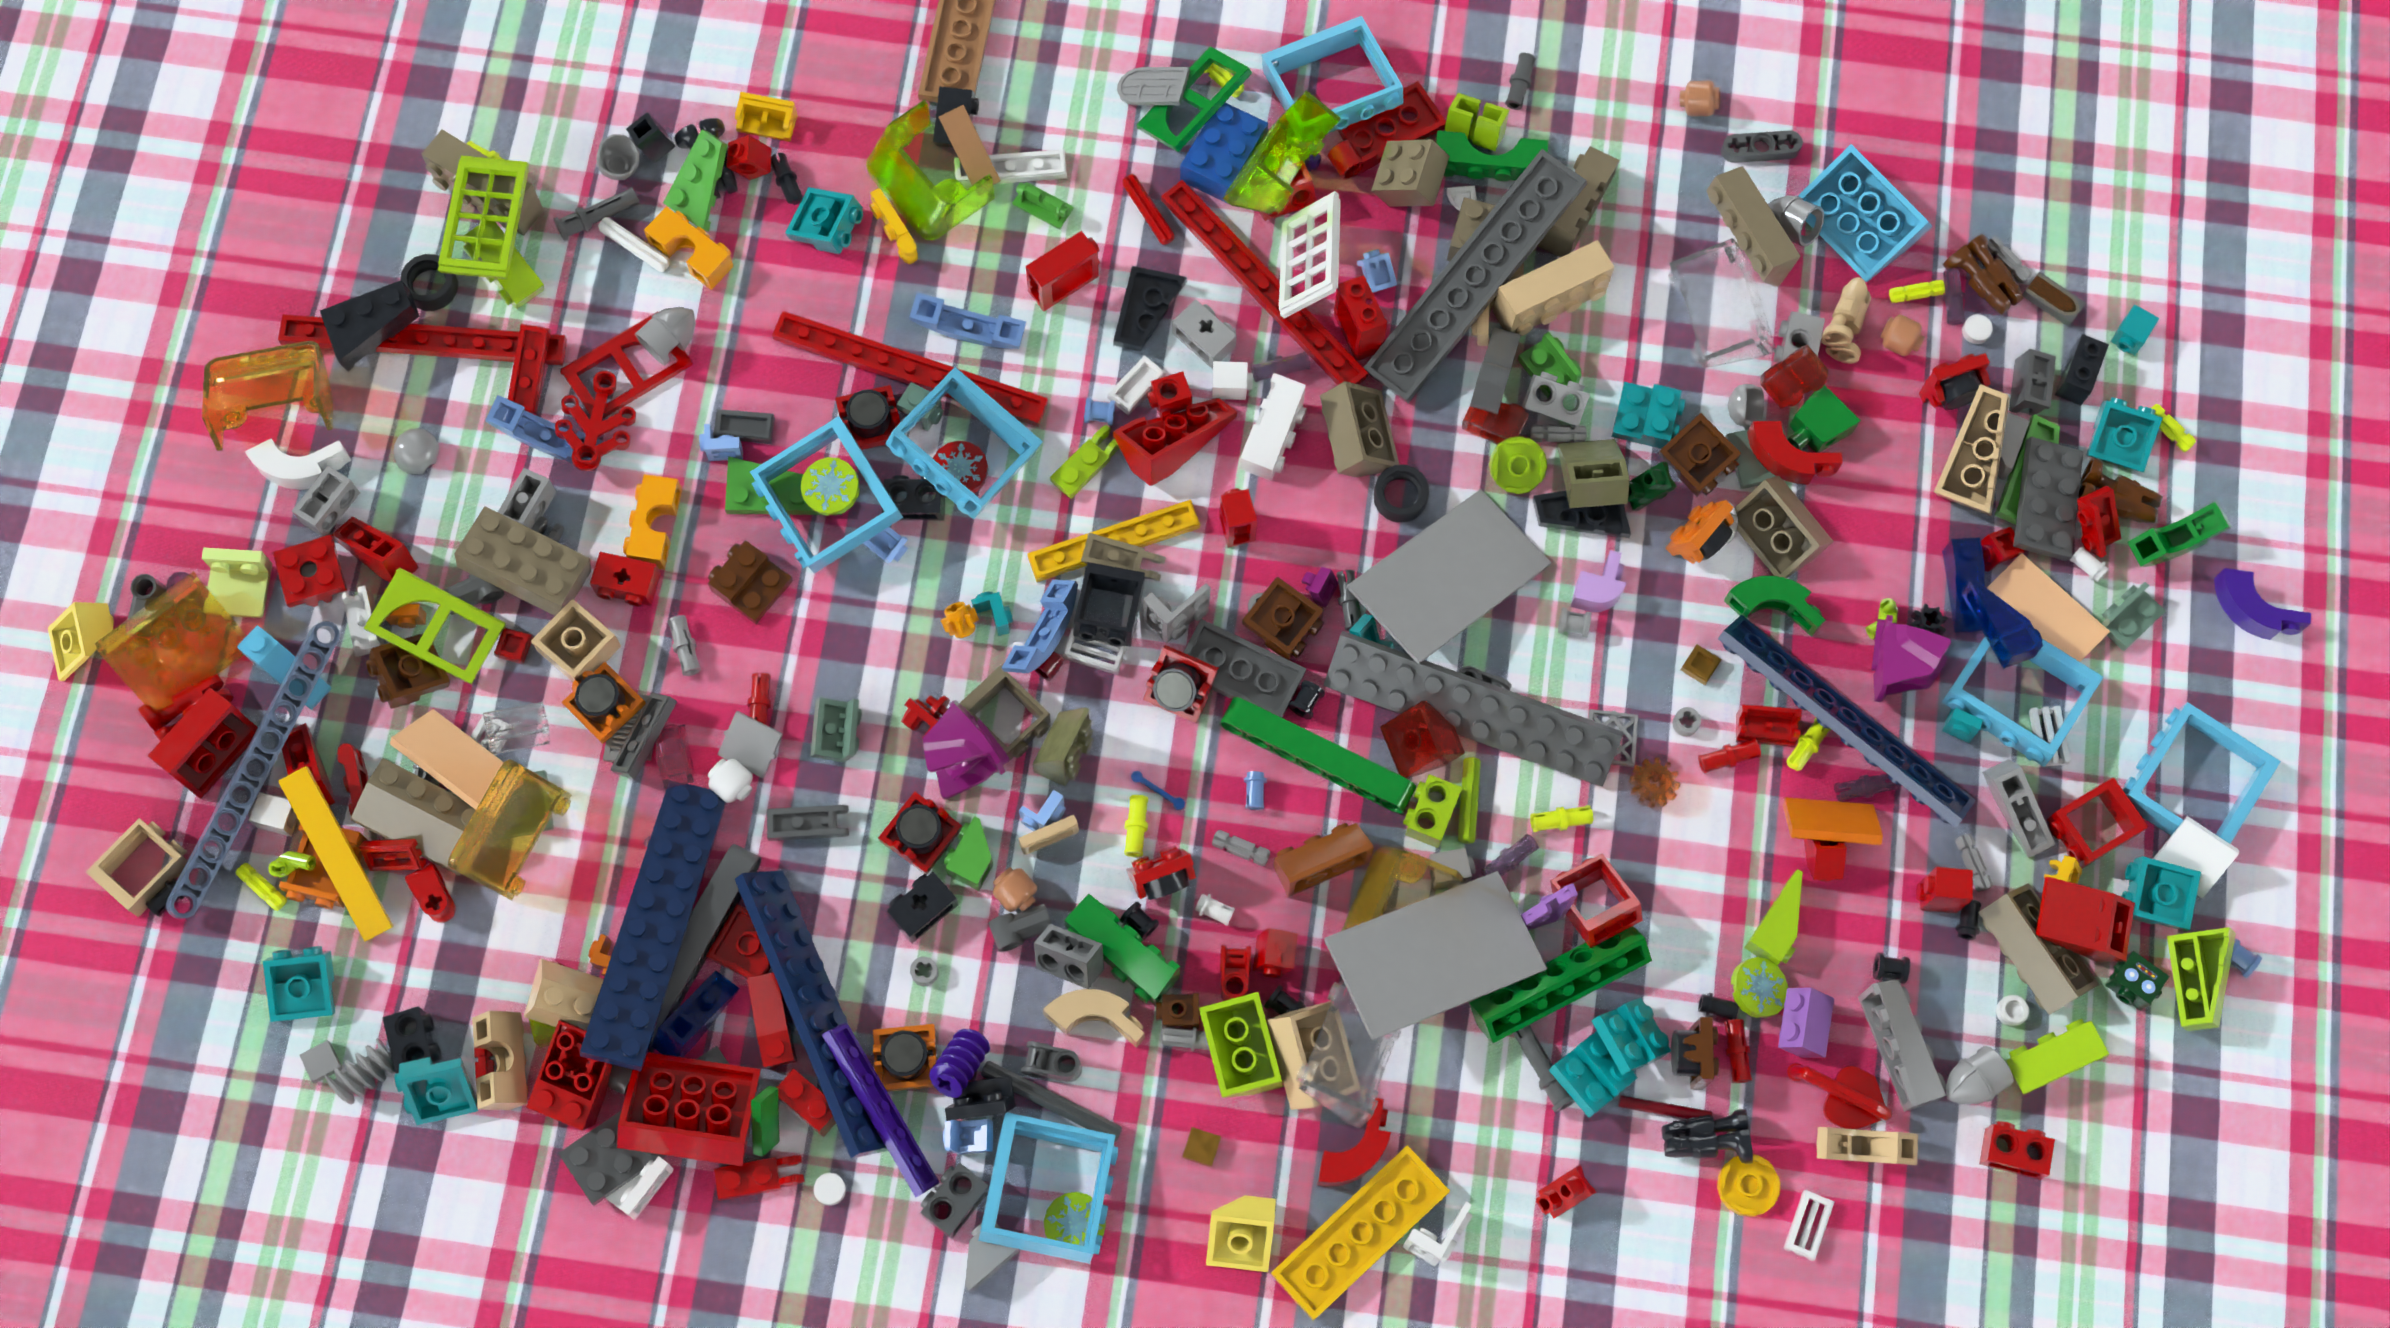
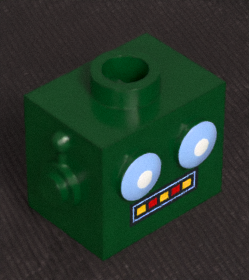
M2135 951L2127 954L2126 961H2117L2113 966L2114 972L2109 976L2105 986L2115 992L2116 997L2126 1005H2133L2141 1011L2151 1006L2155 998L2158 999L2160 997L2162 987L2170 976Z

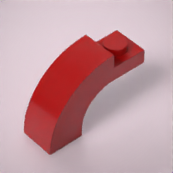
M1753 421L1747 431L1750 447L1758 461L1775 476H1780L1785 481L1809 485L1815 474L1819 477L1832 476L1838 472L1843 464L1842 452L1811 453L1794 447L1783 433L1782 421Z
M1371 1098L1364 1136L1355 1147L1344 1152L1324 1151L1317 1186L1336 1187L1352 1183L1365 1176L1378 1163L1391 1135V1132L1379 1130V1126L1385 1127L1388 1109L1383 1108L1384 1099Z

